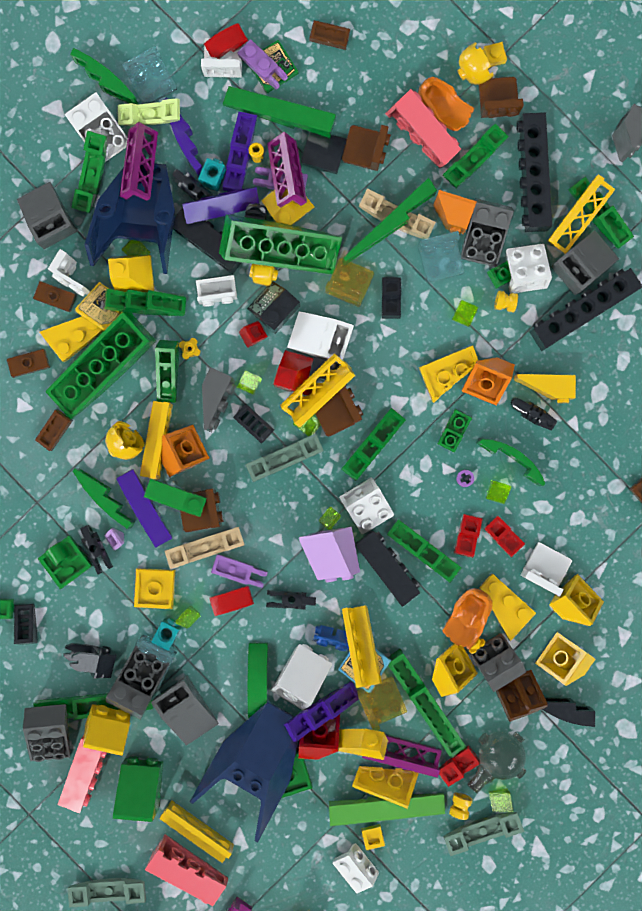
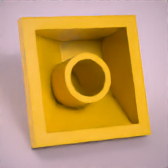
M275 189L261 200L277 223L294 225L314 208V205L307 196V203L302 206L292 200L280 208L277 206ZM285 189L282 198L289 195L288 189Z
M151 255L113 256L108 259L110 279L114 290L126 292L129 289L146 293L148 290L154 291Z
M576 574L562 587L564 590L561 596L555 594L549 605L562 619L591 626L604 601Z
M557 632L535 664L567 686L584 676L596 659Z
M452 644L436 659L432 681L441 697L459 693L478 673L464 647Z

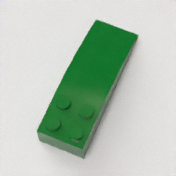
M226 214L219 254L224 260L334 274L342 237L283 223Z
M122 312L45 392L70 419H73L115 383L156 340L132 313Z

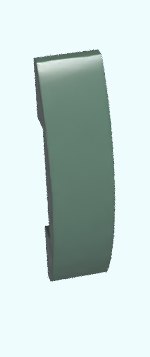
M313 434L245 465L252 481L255 482L321 453L323 448L317 435Z
M508 812L488 816L465 824L443 837L450 856L468 851L469 846L503 835L506 838L523 833L524 829L518 813Z
M100 879L74 884L67 888L69 907L89 906L92 902L126 900V904L146 902L144 881L137 879Z

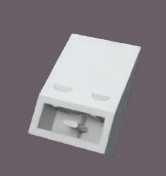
M96 92L64 114L84 143L87 130L107 136L105 162L126 148L127 136Z
M299 311L287 348L328 360L334 353L341 359H344L354 325Z

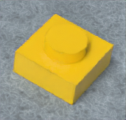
M503 42L484 46L483 52L491 67L506 63L507 57Z
M380 824L361 828L366 850L385 846Z

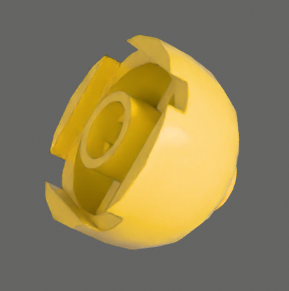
M476 42L462 51L459 57L460 69L457 70L462 80L466 79L474 85L482 84L494 75L493 72L489 74L488 69L491 65L481 47L475 48Z
M117 421L108 430L105 438L110 455L123 460L136 457L145 446L139 432L134 430L133 433L129 429L131 425L128 423Z

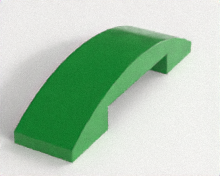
M495 123L442 176L457 189L495 153L509 136Z
M87 130L83 149L86 151L78 189H75L71 208L91 213L102 180L107 136Z
M480 439L476 442V444L491 454H495L497 450H500L527 469L523 475L538 486L545 485L544 478L537 467L517 449L495 440Z
M249 643L248 718L268 702V643Z

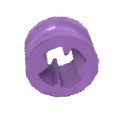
M469 470L460 471L456 478L457 483L462 487L472 485L474 482L473 473ZM463 473L470 476L468 484L460 481Z

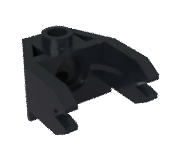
M70 643L65 646V649L71 650V652L63 653V656L69 661H74L69 665L75 671L90 672L94 679L111 678L116 654L111 650L112 648L79 643Z

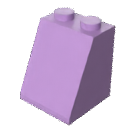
M352 527L320 531L299 537L317 580L325 579L326 582H333L339 577H342V580H349L354 578L353 575L360 573Z

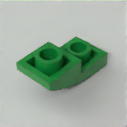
M508 260L487 272L496 289L511 281Z
M454 409L437 444L455 453L472 417Z

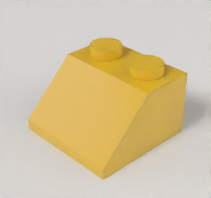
M92 704L85 723L83 747L122 756L130 726V714L121 709L115 710L104 705Z

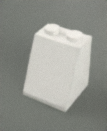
M299 644L295 648L270 690L302 710L311 706L332 666L329 658L322 654L317 655L312 652L313 649L305 644Z

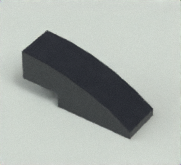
M545 698L548 706L542 710L572 724L595 727V710L590 706H576V702L571 698Z

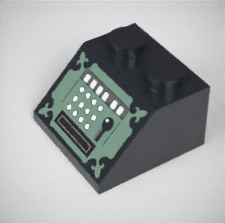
M272 281V284L261 292L247 310L276 334L299 309L300 301L285 288Z

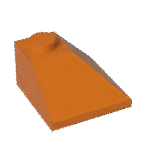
M439 190L433 206L445 229L450 230L449 232L452 234L460 235L465 233L477 201Z
M497 357L476 361L462 388V392L497 406L513 377L515 364Z
M194 425L162 436L161 462L169 477L210 459Z

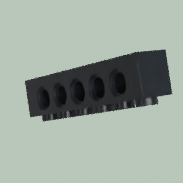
M546 112L523 113L516 125L517 133H520L517 148L518 151H521L518 166L519 170H522V177H520L519 182L520 189H523V196H521V208H524L522 226H525V232H545L552 227ZM528 133L534 134L535 138L529 137ZM529 151L534 152L536 157L530 156ZM530 170L536 171L537 176L531 175ZM531 189H536L538 191V195H534L531 192ZM532 207H536L539 210V214H535L532 211Z
M622 268L613 274L614 279L610 281L607 279L597 284L598 289L592 292L589 289L581 294L582 299L576 302L573 299L567 303L565 310L560 312L558 309L548 315L550 319L546 322L542 319L532 325L534 329L529 333L540 350H545L641 289L642 284L633 270L629 268L624 271ZM614 284L619 286L620 292L614 290ZM598 294L604 297V302L598 300ZM582 304L588 307V312H584L581 309ZM566 314L572 317V323L566 321ZM550 324L556 327V333H552L549 330Z

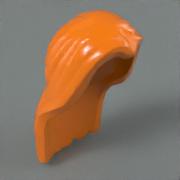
M430 77L420 85L418 94L422 99L421 101L426 107L431 108L438 122H442L446 128L452 131H458L468 125L474 108L461 100L451 85L436 77Z
M471 588L456 601L453 612L442 630L450 638V641L457 646L461 645L469 650L473 647L481 636L492 611L493 603L491 597L481 589Z

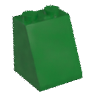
M136 756L124 759L120 768L112 819L153 822L160 807L163 761H158L157 758L141 760Z

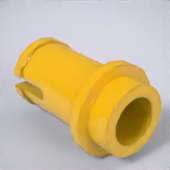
M252 143L249 147V154L255 163H260L261 159L263 160L264 148L260 143Z

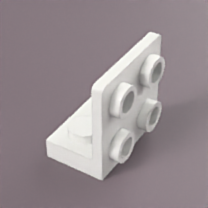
M204 45V59H201L204 77L242 78V59L239 58L237 53L242 46L235 52L230 50L223 57L217 59L210 56Z
M544 244L509 248L506 250L511 273L510 294L548 288L552 275Z
M60 249L48 268L53 273L52 277L66 287H70L83 297L85 294L88 295L90 293L89 290L68 277L74 273L77 262Z
M372 477L339 497L361 534H365L394 516L380 488Z
M538 542L520 576L561 596L564 589L560 588L559 585L572 560Z

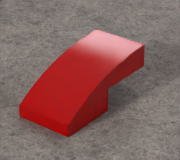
M237 23L217 33L203 44L211 57L220 59L230 50L235 52L248 39L240 24Z
M463 514L454 554L474 557L482 518Z
M499 516L484 528L511 558L525 545Z
M249 586L209 598L214 616L254 604Z
M468 745L439 767V775L449 787L464 778L466 772L478 766L480 759Z

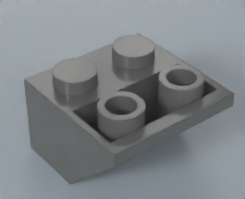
M633 104L621 118L612 134L618 158L621 162H624L627 157L631 158L642 145V108L636 104Z
M502 633L485 642V645L480 647L476 653L471 654L469 652L493 692L526 673L522 661Z

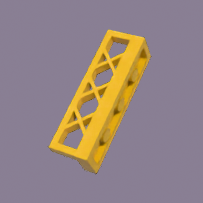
M599 174L593 179L547 240L564 254L569 251L615 191L612 186L604 181L605 178ZM600 185L609 190L605 197L596 199L595 191ZM593 202L594 211L592 214L584 215L583 207L585 204ZM584 217H589L584 223ZM581 218L582 227L579 230L571 231L570 224L572 221ZM569 234L570 243L566 248L557 243L562 235Z
M334 353L280 407L292 416L294 424L301 427L342 389L355 374L350 365ZM335 361L341 364L337 370H330V366ZM319 376H326V380L323 383H316V379ZM306 389H312V393L309 396H302ZM292 402H299V406L294 410L288 407Z
M153 401L140 476L160 479L162 470V436L168 434L173 408L171 403Z
M367 606L343 608L342 613L356 688L382 684Z
M170 801L161 814L160 820L219 862L223 863L226 857L229 859L234 847L232 842L174 801Z

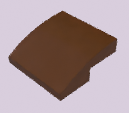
M532 670L526 671V673L496 691L509 722L535 713L548 706Z

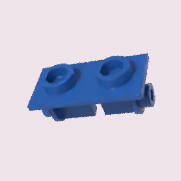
M323 625L316 626L315 633L318 635H314L313 641L317 645L324 647L328 645L335 646V649L339 651L349 650L346 631L337 629L336 636L332 635L334 628Z

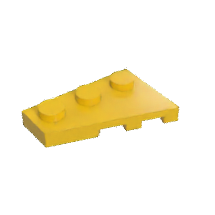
M82 316L39 333L62 362L65 363L104 331Z
M473 346L466 347L419 367L432 403L437 401L456 382L466 376L473 369L476 361H479Z
M491 574L479 588L491 597L493 603L492 610L506 633L508 640L511 642L536 612L494 574Z
M359 766L352 787L408 809L419 773L402 770V768L383 769L382 767Z

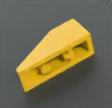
M517 374L514 376V381L551 400H557V403H569V400L576 398V375Z
M339 729L338 751L384 760L388 739L384 732L370 729Z

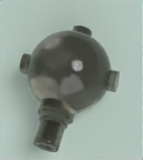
M498 731L489 735L486 732L483 733L478 740L481 743L479 748L481 764L478 766V771L474 777L467 783L468 786L478 794L486 784L492 783L495 779L509 780L514 777L522 778L526 773L524 768L526 753L522 744L525 739L518 732L511 734Z

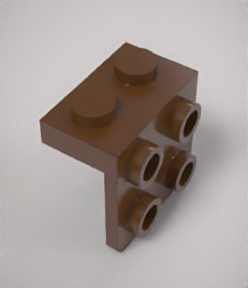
M515 77L491 78L482 84H478L481 118L513 117L520 114L524 104L523 98L518 99L517 79Z
M381 124L380 132L352 125L348 133L342 161L347 164L378 171L379 165L384 164L386 153L383 152L384 146H388L391 134H388L389 126Z
M344 386L315 413L325 435L328 437L362 421L361 416H363V412L359 405L355 406L352 400L355 396L351 388L347 389Z
M215 488L193 492L205 496L207 499L200 517L180 511L183 530L185 532L221 527L224 517L223 512L219 511L218 503H221L219 492H216Z

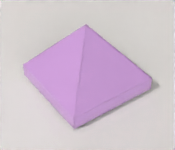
M115 528L110 529L104 535L115 551L124 544V533Z

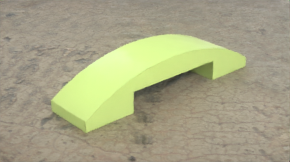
M180 99L162 100V102L139 105L133 103L118 105V125L134 126L138 122L144 125H156L180 120Z

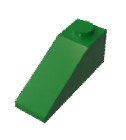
M159 340L155 347L157 402L176 403L179 341Z
M153 479L149 480L144 495L145 498L199 517L207 499L205 496Z

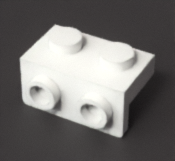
M234 275L196 280L197 301L199 304H203V306H213L214 302L229 304L237 299Z
M356 843L352 844L348 852L336 857L333 861V865L356 894L372 887L379 875V871Z

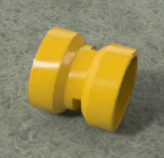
M499 290L496 295L494 309L502 310L506 308L508 312L514 313L518 302V294L511 293L508 296L504 291Z
M454 793L452 798L454 803L450 807L449 814L455 818L467 820L469 817L468 808L471 806L473 799L462 793Z

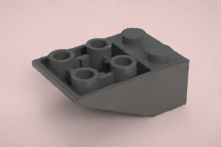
M51 182L17 199L30 232L36 243L43 249L77 232Z
M475 198L474 201L477 202L466 230L460 259L497 267L514 210L510 206Z
M594 230L556 261L551 268L572 293L577 295L617 262L619 258Z
M210 367L202 384L204 430L211 433L213 429H217L220 423L219 415L221 412H225L228 406L227 398L229 395H233L237 386L231 376Z
M136 645L108 693L106 702L141 720L170 662Z
M185 676L155 696L151 701L162 720L186 746L219 724L188 676Z
M66 704L25 708L23 732L30 762L70 758Z

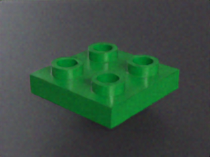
M71 535L50 547L38 558L59 589H63L93 566Z

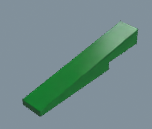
M228 86L223 101V106L244 113L254 114L259 118L292 129L298 127L328 138L331 136L336 121V114Z
M428 178L346 254L342 260L343 264L347 265L406 225L410 219L407 214L435 196L437 189Z
M401 648L388 656L391 659L388 665L450 758L465 749L466 745Z
M108 693L36 700L33 703L34 707L66 704L68 719L74 718V720L88 718L92 704L104 705L107 708L119 710V708L106 702ZM151 702L146 710L153 709V705Z

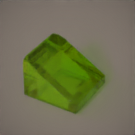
M130 240L121 249L127 256L150 255L151 253L137 240Z
M461 300L452 320L470 327L478 307Z
M244 371L237 388L254 396L262 378Z
M314 416L308 419L301 427L293 423L296 428L308 437L315 434L321 426L319 420Z
M491 480L486 499L505 504L512 486Z
M329 507L321 516L319 522L325 528L331 530L341 518V515L335 509Z
M189 606L176 619L175 623L182 627L190 628L200 617V613L192 606Z
M508 788L489 791L492 812H514Z

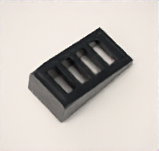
M247 404L233 417L261 444L274 431ZM249 411L250 414L242 421L240 418ZM254 416L256 419L248 427L246 425L247 422ZM260 421L262 424L254 432L252 429ZM266 427L267 430L259 437L258 433Z
M35 604L14 605V644H37ZM21 611H29V614L21 615ZM29 618V622H21V619ZM29 626V630H22V627ZM29 634V638H23V635Z

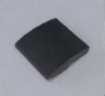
M310 132L302 155L301 165L337 174L347 139L334 135L328 138Z

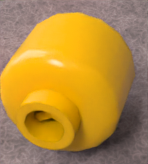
M258 264L251 265L249 277L252 278L255 284L270 286L272 281L277 280L278 270L275 267Z

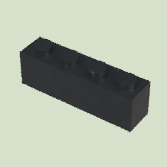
M182 207L174 218L173 230L233 275L242 262L224 260L219 254L223 232L220 231L218 233L214 230V225L208 220L186 224Z
M372 530L357 541L355 546L403 607L420 594L418 590L420 585L414 577L410 579L407 576L408 569L402 562L398 564L395 560L397 555L392 548L385 547L383 544L385 539L380 532L375 533Z

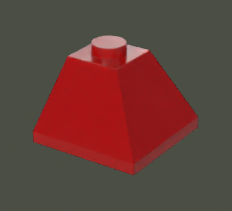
M285 350L273 383L274 387L294 392L310 377L313 358ZM306 389L302 395L309 396L312 393V389Z
M340 714L334 719H329L316 730H311L300 739L298 758L318 760L338 752Z

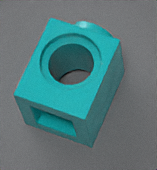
M207 158L198 178L200 184L218 192L226 175L224 163L216 158H213V160ZM211 171H218L216 176H209Z
M165 618L151 642L169 651L182 627L178 625V621L172 618ZM165 628L170 629L172 637H166L163 630Z

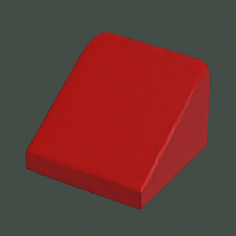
M259 320L244 326L239 331L247 348L268 337Z

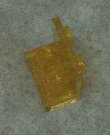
M339 258L330 282L328 281L325 287V293L360 307L374 276V271L352 262L344 265L343 259Z
M392 676L381 680L382 684L375 685L371 693H368L363 688L357 691L372 730L379 731L381 730V723L407 713L403 699Z

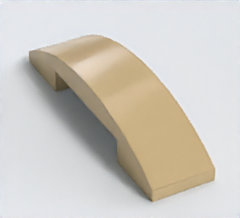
M369 189L366 190L359 205L361 209L380 221H383L398 207L384 200V196ZM411 212L407 214L410 218L408 223L398 230L428 240L436 222L420 214L418 216Z
M239 527L165 550L170 569L243 546L244 542Z

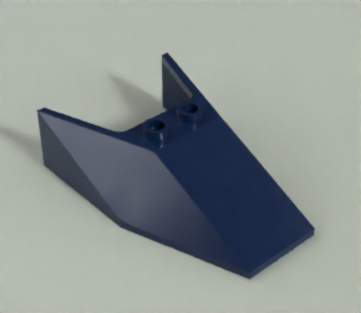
M154 163L149 200H144L136 195H132L128 199L120 197L123 167L97 200L84 244L89 264L94 266L115 239L154 242L159 248L163 274H167L175 216L166 164ZM143 164L140 165L142 174L146 176L147 171ZM141 181L138 182L137 189L145 192Z
M269 701L265 703L223 741L189 802L192 804L196 802L221 779H226L261 801L254 840L258 843L291 780L298 741H292L284 724L295 716Z

